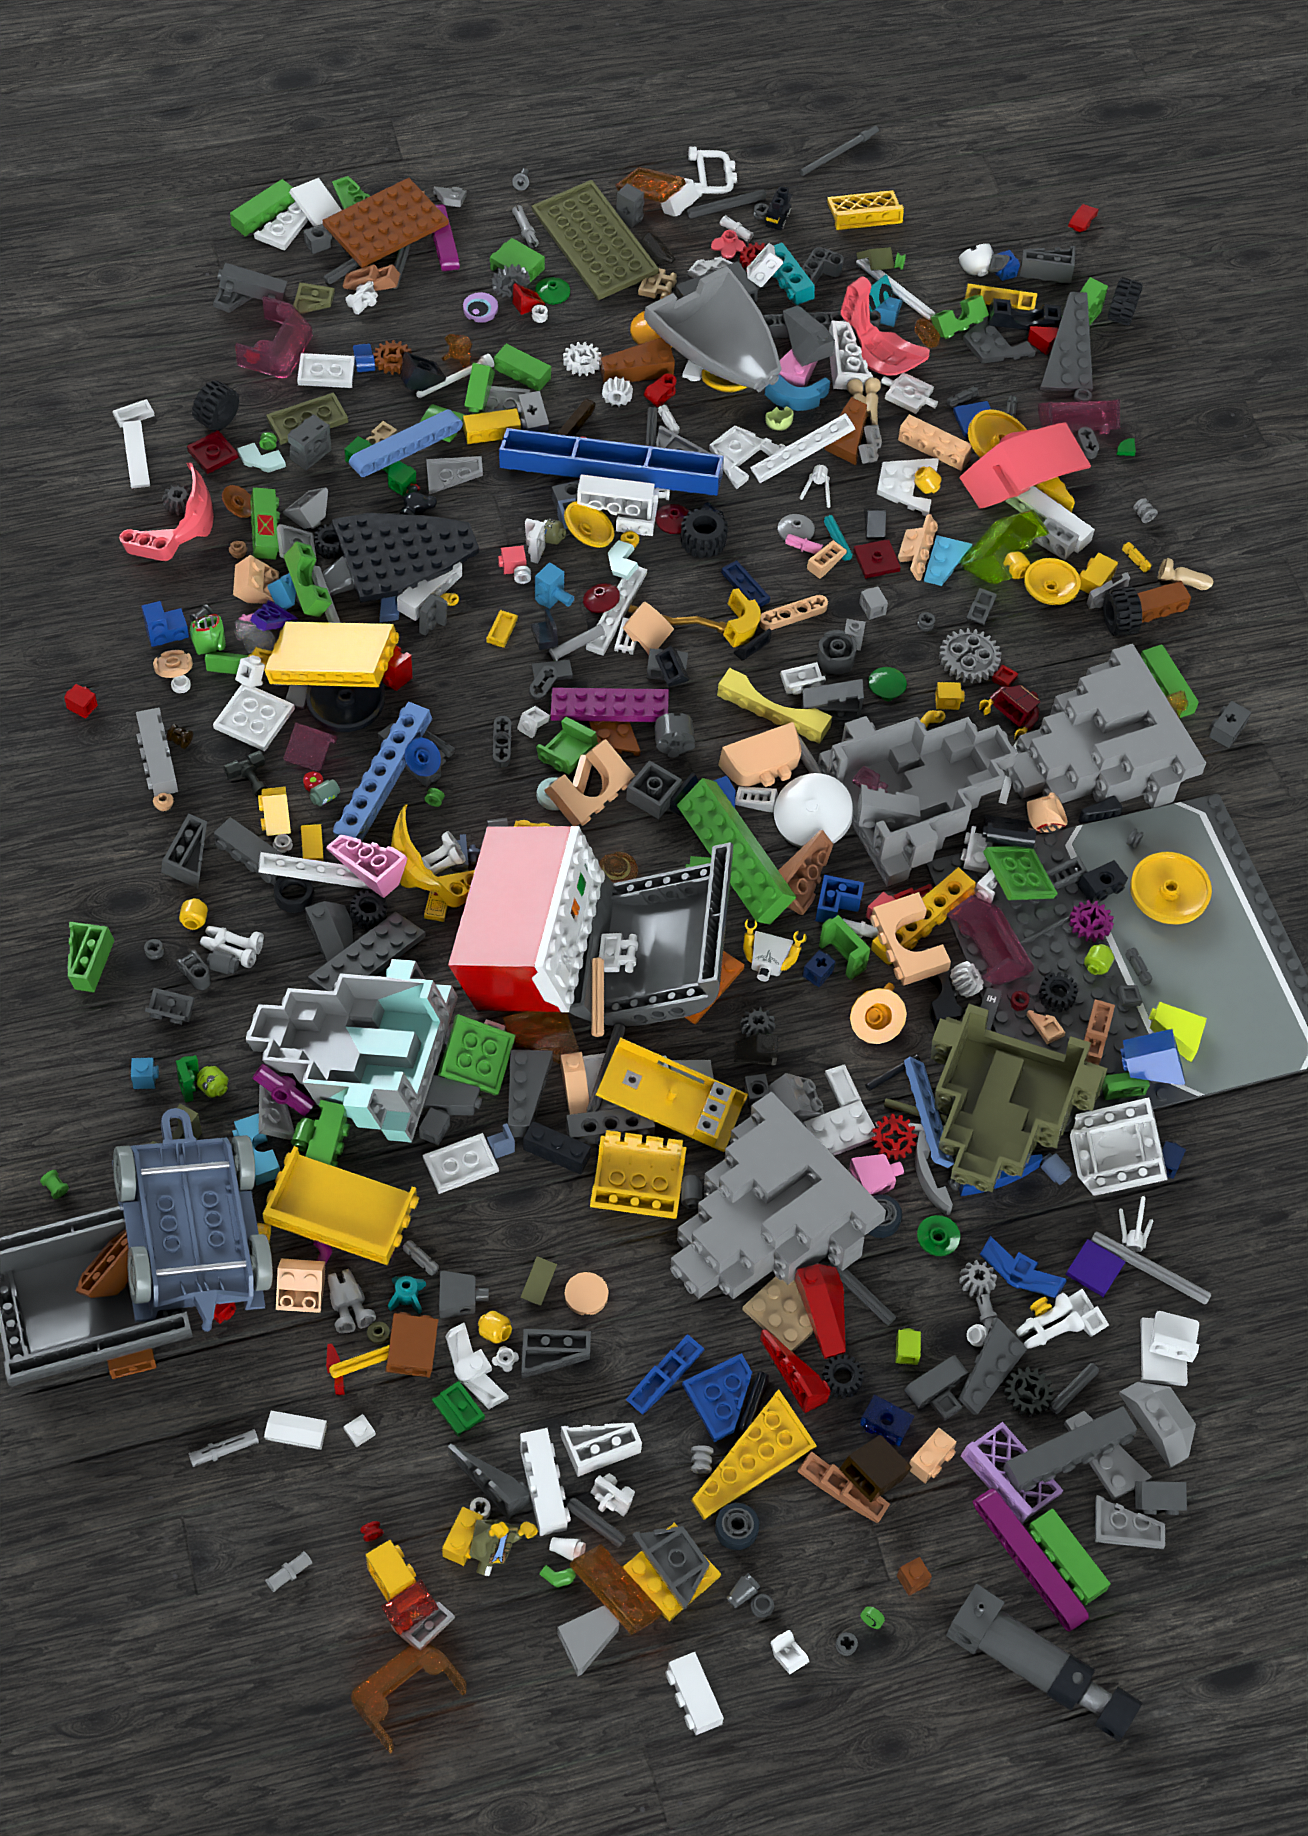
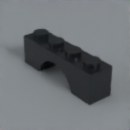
M993 298L988 308L989 326L1029 330L1030 326L1058 328L1062 318L1061 306L1044 304L1035 310L1022 311L1014 308L1010 300Z
M936 946L914 950V952L924 951ZM949 971L925 978L933 983L939 992V997L931 1002L929 1010L934 1030L937 1029L940 1018L946 1020L949 1017L960 1021L963 1012L961 1005H958L956 1002L957 994L955 988L951 987Z

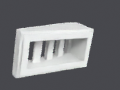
M738 786L735 805L774 812L775 802L778 797L777 789ZM744 794H747L746 800L743 799Z

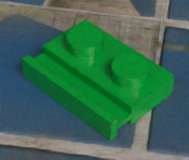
M457 1381L441 1392L439 1396L432 1399V1403L458 1437L461 1433L468 1431L485 1419V1415L460 1381Z

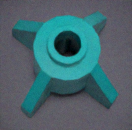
M395 1276L392 1278V1283L395 1285V1294L388 1303V1309L392 1311L400 1305L399 1303L403 1305L412 1304L415 1311L420 1314L422 1307L417 1299L418 1292L426 1287V1282L423 1279H415L410 1276Z

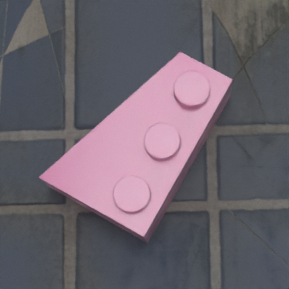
M791 349L779 360L782 369L779 375L793 386L806 387L817 361L801 366Z

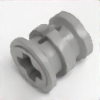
M1146 498L1140 499L1133 506V509L1137 512L1143 523L1152 521L1158 513Z
M709 1446L692 1447L691 1452L694 1454L692 1456V1463L694 1465L691 1466V1471L696 1474L711 1473L710 1463H712V1457L710 1455L714 1453L713 1448Z

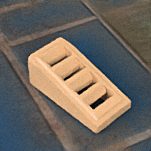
M833 540L808 560L807 569L821 579L847 553V550Z

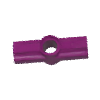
M264 1064L258 1068L252 1077L253 1080L271 1092V1097L276 1103L288 1104L303 1116L310 1111L315 1101L296 1088V1083L292 1078L288 1076L281 1077Z

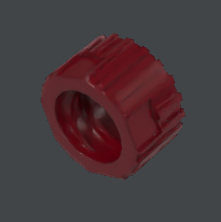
M1015 991L1010 999L1011 1007L1016 1011H1024L1030 1001L1029 995L1023 991ZM1015 999H1022L1024 1003H1019Z

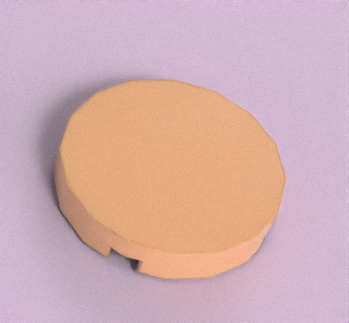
M170 650L162 653L161 657H156L153 666L156 674L159 676L174 678L188 673L192 669L193 661L189 653L185 654L182 650Z
M583 1272L570 1278L566 1284L564 1295L566 1304L573 1312L578 1315H594L607 1304L609 1292L607 1284L600 1276L595 1273Z

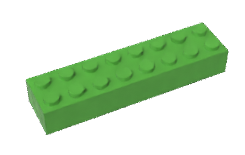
M702 778L677 804V807L710 855H712V846L730 842L733 844L734 851L730 884L756 922L770 925L797 897L717 782Z

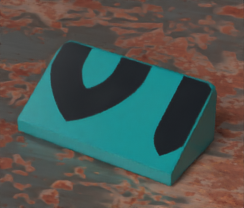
M886 274L871 286L869 294V311L871 312L893 294L889 278Z

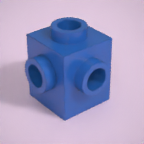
M1010 250L998 253L999 255H1008L1010 259L1007 265L1002 270L995 272V274L1002 281L1016 277L1020 268L1019 260L1015 258Z

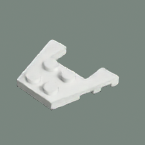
M733 426L712 442L709 450L712 454L724 456L723 470L734 487L738 489L749 478V475L738 468V466L759 450L771 456L786 446L783 444L776 445L768 438L761 439L756 437L755 433Z
M939 459L883 462L877 495L897 504L901 502L907 505L910 510L914 511L916 509L922 512L924 516L928 515L931 499L913 496L915 486L914 475L923 466H930L937 472Z

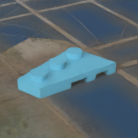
M937 535L924 582L942 586L953 573L958 563H961L966 553H969L972 549L973 544Z

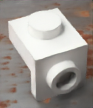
M790 1630L778 1635L771 1641L774 1657L789 1674L809 1662L808 1656L794 1641L793 1633Z

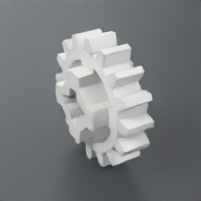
M577 342V346L571 344L570 349L566 348L565 353H563V365L566 366L567 371L572 370V374L576 372L579 376L582 373L588 376V372L594 374L595 370H599L601 365V352H598V347L593 348V344L587 346L586 342L583 345Z

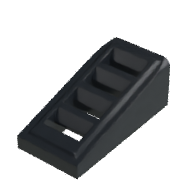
M1112 796L1082 809L1078 821L1081 824L1118 817L1123 807L1116 796Z

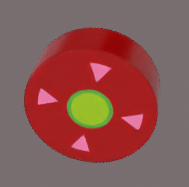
M309 772L303 778L304 787L308 791L323 782V777L318 772Z

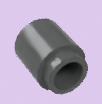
M214 950L213 953L208 955L207 965L213 971L228 975L231 973L235 974L239 966V958L235 957L234 954Z
M688 1175L681 1182V1203L688 1209L698 1208V1203L703 1200L702 1182L698 1176Z

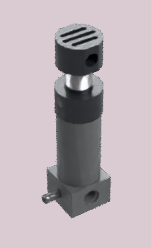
M976 1584L952 1621L946 1636L972 1654L977 1649L982 1650L1045 1692L1047 1696L1071 1711L1075 1704L1087 1707L1092 1713L1094 1712V1714L1099 1716L1094 1726L1120 1742L1143 1702L1120 1687H1117L1114 1693L1111 1694L1098 1686V1684L1096 1685L1091 1679L1095 1669L1074 1655L1068 1654L1001 1610L1005 1602Z

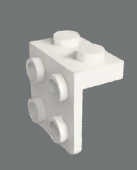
M1158 1311L1155 1314L1149 1352L1192 1363L1199 1350V1344H1196L1199 1322L1190 1318Z

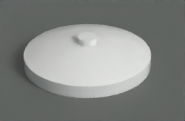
M820 773L802 775L790 781L779 793L774 806V819L779 832L784 839L799 848H802L820 830L825 832L833 844L836 843L848 831L854 814L853 802L847 788L836 778Z

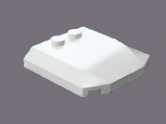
M1150 1098L1076 1114V1121L1073 1130H1071L1070 1140L1077 1175L1093 1196L1167 1180V1171Z

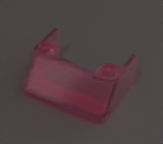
M263 296L264 318L282 323V326L273 342L260 340L254 347L236 343L237 365L275 377L286 378L291 375L300 359L301 353H303L312 337V327L292 304Z
M1120 399L1089 402H1045L1038 404L1042 428L1066 422L1071 431H1079L1082 427H1088L1092 430H1099V434L1110 433V430L1120 429Z
M971 895L947 913L949 918L958 921L960 924L958 928L964 935L973 937L988 963L987 973L982 976L984 980L992 984L1001 985L1028 975L1034 970L1031 960L1010 924L996 905Z

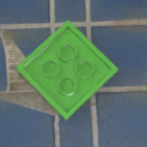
M1012 846L987 847L983 851L1008 900L1054 899L1058 894L1034 849Z
M459 1014L455 1015L438 1075L479 1087L481 1091L489 1094L498 1095L516 1035Z

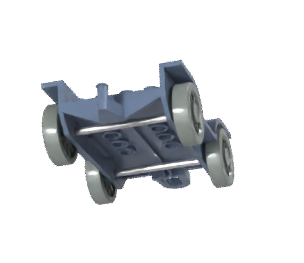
M173 1108L167 1110L162 1116V1143L116 1146L114 1148L112 1166L115 1191L119 1208L124 1213L129 1247L127 1260L129 1289L135 1322L156 1320L158 1310L196 1306L203 1320L202 1329L208 1332L212 1329L216 1304L244 1301L245 1310L265 1308L263 1290H269L272 1285V1256L267 1236L258 1233L252 1192L247 1191L252 1190L255 1183V1159L250 1137L248 1135L234 1136L231 1143L227 1138L196 1140L193 1136L189 1115L182 1109ZM179 1118L182 1121L185 1139L172 1140L170 1119Z

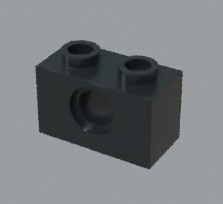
M1113 860L1083 874L1078 887L1091 903L1095 901L1100 902L1105 900L1110 894H1118L1123 891L1128 877L1117 862Z

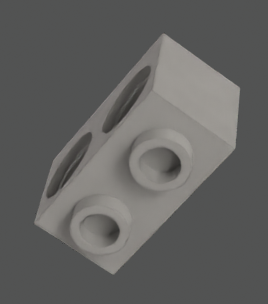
M1048 517L1038 527L1034 542L1061 559L1066 560L1075 550L1079 535Z

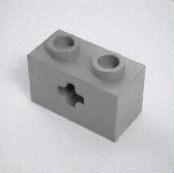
M540 391L519 395L517 402H515V407L522 418L520 419L522 430L534 432L547 431L549 422Z

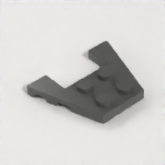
M988 316L984 317V321L976 324L963 335L964 343L981 363L1004 361V358H1013L1015 360L1020 359L1021 356L1035 357L1036 351L1027 341L1011 347L994 326L988 325Z

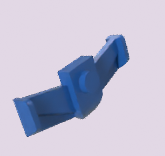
M991 1236L979 1254L1008 1284L1017 1289L1022 1288L1056 1298L1067 1279L1036 1271L1035 1269L1039 1263L1018 1252L1014 1259Z

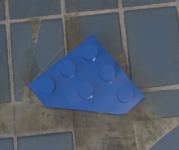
M742 1353L682 1382V1386L714 1442L734 1433L752 1376V1370Z

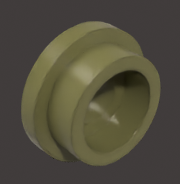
M374 1322L368 1327L367 1336L371 1342L380 1344L389 1338V1327L385 1323ZM377 1329H381L382 1333L375 1334L374 1331Z

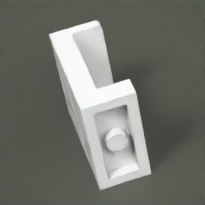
M654 489L651 521L632 519L618 514L616 531L623 533L633 531L640 535L653 536L659 490Z

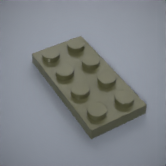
M334 392L266 415L267 421L280 445L288 443L290 431L297 428L305 419H308L313 414L330 425V428L348 423V416Z

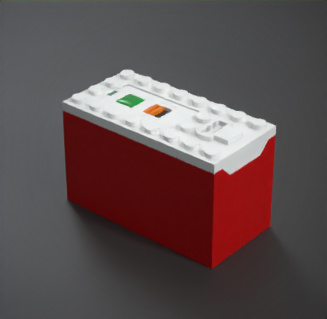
M579 826L487 827L448 964L476 1010L569 1012L570 1006L574 1002L575 986L579 982V970L583 966V954L587 950L588 934L592 930V918L596 915V903L600 898L601 883L605 879L604 871L599 866L598 859L595 858L592 848L586 841V836L583 835Z

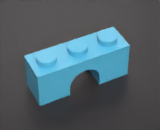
M259 1113L235 1121V1130L232 1131L233 1136L248 1135L252 1142L256 1186L276 1179L280 1167L273 1149L266 1152L255 1150L258 1144L267 1141L266 1135L258 1133Z

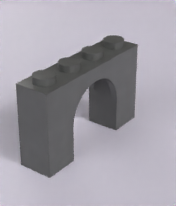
M737 261L728 264L727 267L744 286L752 300L757 302L758 289L748 279L747 273ZM719 269L676 285L677 300L696 291L701 278Z

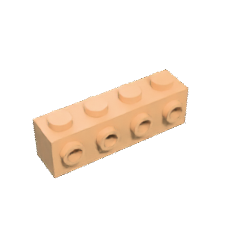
M910 414L900 426L898 441L931 457L938 458L940 461L960 471L970 460L971 444Z

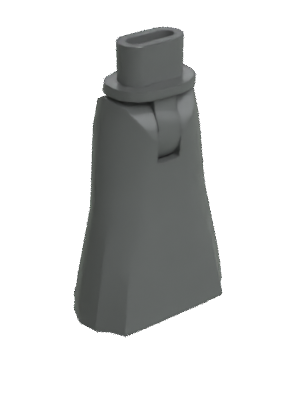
M340 557L322 572L331 597L355 589L344 557ZM296 593L295 601L299 604V606H301L299 598Z

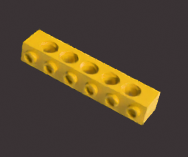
M959 867L922 898L927 909L925 916L929 917V919H922L904 925L897 930L895 935L897 941L900 942L899 944L905 949H913L921 937H927L935 925L942 924L949 913L956 912L964 900L968 901L973 897L976 882ZM935 904H942L943 906L938 907ZM912 928L915 931H908L907 929ZM877 936L872 940L871 950L889 966L892 962H889L887 958V949L885 945L880 943Z

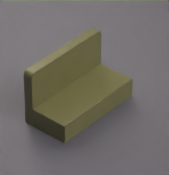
M891 247L869 249L857 253L858 260L869 259L871 271L894 268Z

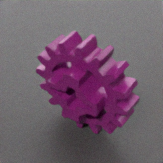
M1087 900L1086 905L1079 902L1078 907H1073L1069 917V926L1073 927L1072 933L1078 932V938L1084 936L1086 942L1089 938H1092L1093 942H1096L1097 938L1102 941L1105 936H1109L1113 928L1114 916H1109L1110 909L1104 910L1105 904L1098 906V901L1091 904Z

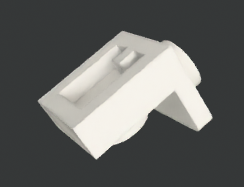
M534 706L522 713L517 729L533 738L537 728L549 721L550 715Z
M992 869L977 883L975 888L977 898L988 905L993 901L995 895L993 889L997 885L996 876Z

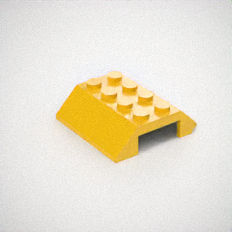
M606 1130V1135L601 1136L590 1207L677 1219L686 1147H682L683 1140L668 1138L667 1146L663 1145L664 1138L647 1136L646 1143H643L642 1135L625 1133V1139L621 1140V1132Z

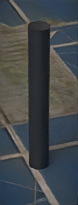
M917 1054L911 1056L920 1061V1057ZM904 1061L866 1083L867 1090L871 1091L906 1070Z

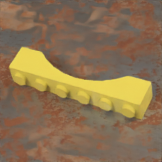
M731 668L728 669L718 684L717 695L722 699L737 704L739 707L747 709L757 716L764 717L777 725L783 726L793 722L797 733L810 741L820 744L830 729L831 715L816 708L793 709L775 704L758 693L746 675Z

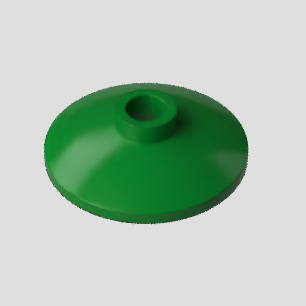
M550 277L541 280L536 285L535 292L538 293L544 303L560 304L569 298L570 287L564 280Z
M934 1215L920 1223L917 1230V1240L922 1249L927 1253L935 1256H945L951 1254L958 1247L960 1231L951 1219ZM934 1237L941 1238V1241L935 1240Z

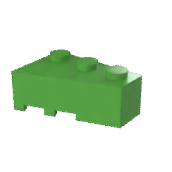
M320 1100L321 1114L319 1120L315 1119L314 1127L316 1129L312 1140L310 1139L306 1157L338 1167L336 1160L338 1155H342L344 1149L342 1141L344 1136H348L350 1130L346 1109L342 1104Z

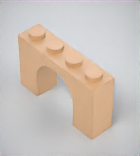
M606 739L598 743L585 755L597 769L602 779V789L597 797H588L580 793L565 774L544 790L573 826L579 824L583 826L592 819L590 815L593 812L595 814L599 813L605 808L603 804L607 800L609 802L614 800L618 796L617 791L620 789L625 790L631 783L630 780L635 777V774Z
M919 892L873 907L872 916H870L873 927L878 929L880 943L885 945L887 949V958L889 962H893L895 976L898 980H901L903 986L949 971L951 964L943 944L924 951L914 952L903 948L896 939L895 933L899 928L925 919L927 909Z

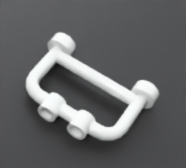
M689 147V161H696L697 159L700 183L694 184L698 196L701 197L702 193L730 192L733 189L734 183H737V173H732V171H735V161H730L729 156L723 151L697 150L696 147ZM703 157L723 159L726 186H707Z

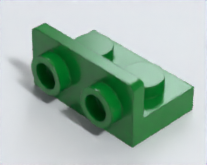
M196 1055L185 1056L176 1061L178 1083L185 1103L193 1101V1092L196 1091L193 1082L197 1080V1074L199 1073Z

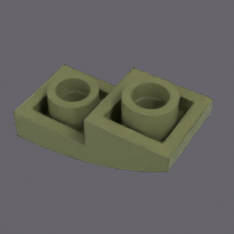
M537 1256L520 1298L541 1306L557 1264Z

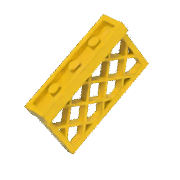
M893 190L827 197V203L835 220L836 230L903 223L904 208L903 205H899Z

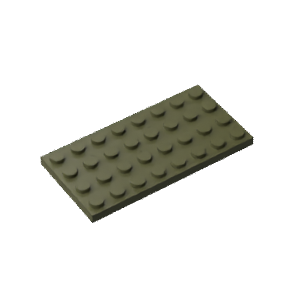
M589 180L532 205L533 213L597 300H601L639 283L645 278L648 279L659 274V268L593 180Z

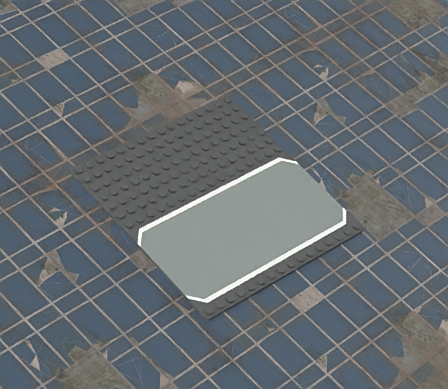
M1212 794L1079 825L1052 833L1036 835L1033 849L1045 871L1079 856L1088 872L1115 860L1128 877L1123 891L1118 894H1110L1105 900L1098 901V906L1105 904L1104 910L1110 909L1109 916H1114L1113 928L1109 936H1105L1102 941L1097 938L1096 942H1093L1092 938H1089L1086 942L1084 936L1078 938L1079 933H1072L1073 927L1069 926V920L1019 947L1011 949L1009 952L1005 951L1006 948L1013 946L1015 943L1070 916L1073 907H1078L1079 902L1086 905L1088 899L1078 887L1079 882L1056 889L1058 894L1054 899L1008 900L996 879L997 885L993 889L995 895L990 905L979 900L974 894L970 900H964L956 912H951L947 915L965 961L970 962V964L973 963L982 975L981 979L984 984L983 989L979 992L981 1000L983 1001L986 988L1002 991L992 1024L996 1033L1066 1055L1070 1036L1084 1040L1095 999L1113 1004L1115 1008L1099 1066L1108 1068L1106 1075L1129 1072V1070H1124L1120 1049L1124 1048L1123 1040L1155 1033L1149 1028L1152 1020L1148 1018L1151 1009H1156L1159 1002L1207 1018L1199 1048L1193 1061H1188L1179 1054L1185 1079L1184 1085L1148 1080L1150 1086L1146 1095L1105 1100L1101 1090L1093 1110L1150 1098L1152 1108L1157 1109L1308 1070V976L1219 794ZM1136 828L1138 833L1143 832L1144 835L1138 846L1134 849L1133 845H1127L1126 841L1131 832ZM998 844V845H994V846H992V847H1012V846ZM1159 852H1175L1195 860L1203 867L1211 881L1212 894L1206 910L1195 920L1184 924H1166L1148 917L1137 907L1130 891L1131 877L1140 861L1149 855ZM962 853L934 859L926 865L935 887L958 867L976 882L975 888L986 873L963 869ZM990 865L988 866L987 873L991 870ZM1066 871L1067 875L1070 876V871ZM1059 873L1061 880L1064 879L1063 874ZM1054 875L1051 876L1054 883L1058 882ZM1094 945H1106L1111 948L1114 954L1113 964L1106 974H1091L1084 964L1087 953ZM1128 949H1137L1138 956L1142 958L1148 969L1147 972L1153 978L1151 983L1143 985L1140 982V976H1137L1130 964L1131 961L1126 956ZM1061 972V976L1064 977L1067 974V979L1071 977L1074 979L1073 983H1077L1078 993L1075 1003L1072 1007H1069V1010L1065 1011L1063 1009V1012H1059L1056 1009L1055 1012H1052V1007L1046 1009V1004H1041L1042 999H1039V989L1047 975L1050 977L1051 973H1055V976H1057V973ZM1137 985L1143 1001L1141 1006L1121 1007L1116 991L1117 987ZM1061 988L1051 989V993L1057 997H1064L1066 995V992ZM1015 991H1023L1030 997L1028 1007L1024 1011H1016L1011 1007L1010 999ZM1015 999L1019 1003H1024L1022 999ZM1032 1010L1040 1015L1054 1016L1066 1032L1065 1036L1046 1044L1027 1017V1011ZM1073 1105L1064 1132L1073 1130L1076 1114L1090 1110H1081Z

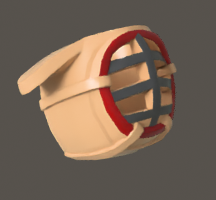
M1051 792L1048 796L1027 802L1028 818L1036 831L1052 833L1067 825L1068 820L1064 808L1055 793Z

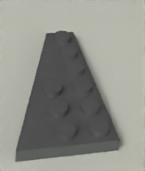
M1070 292L1039 390L1076 391L1078 389H1087L1090 392L1093 390L1087 292Z

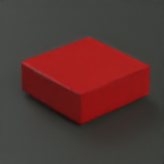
M1002 664L992 676L991 681L1000 686L1010 687L1017 679L1018 673Z

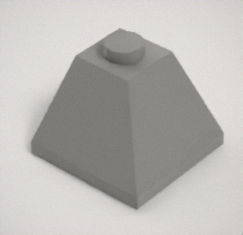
M325 487L308 491L284 510V515L303 529L318 527L321 524L320 521L326 516L328 489Z

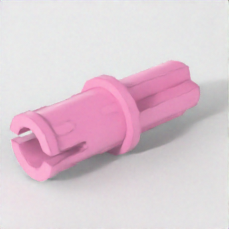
M788 534L785 544L801 549V552L806 551L812 554L818 553L823 547L822 544L807 540L808 538L803 539L792 534Z

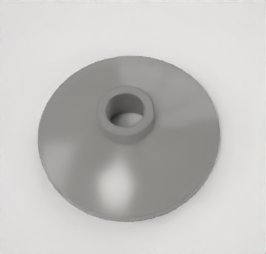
M800 514L787 515L778 524V533L785 541L788 534L810 540L815 531L813 522Z

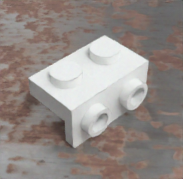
M817 662L780 672L787 695L792 693L793 695L801 694L803 689L823 686L826 681L825 676L821 675Z

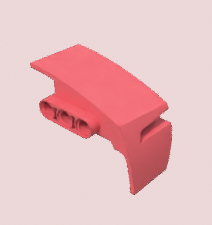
M1064 422L1039 429L1007 434L1000 440L998 445L976 461L959 478L981 509L1001 503L1012 497H1017L1030 490L1029 487L1079 470L1089 469L1091 465L1067 423Z

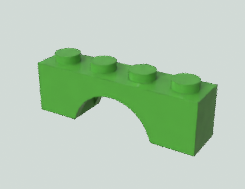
M296 541L286 552L284 559L304 614L320 617L332 604L327 588L313 585L312 571L316 557L312 546Z

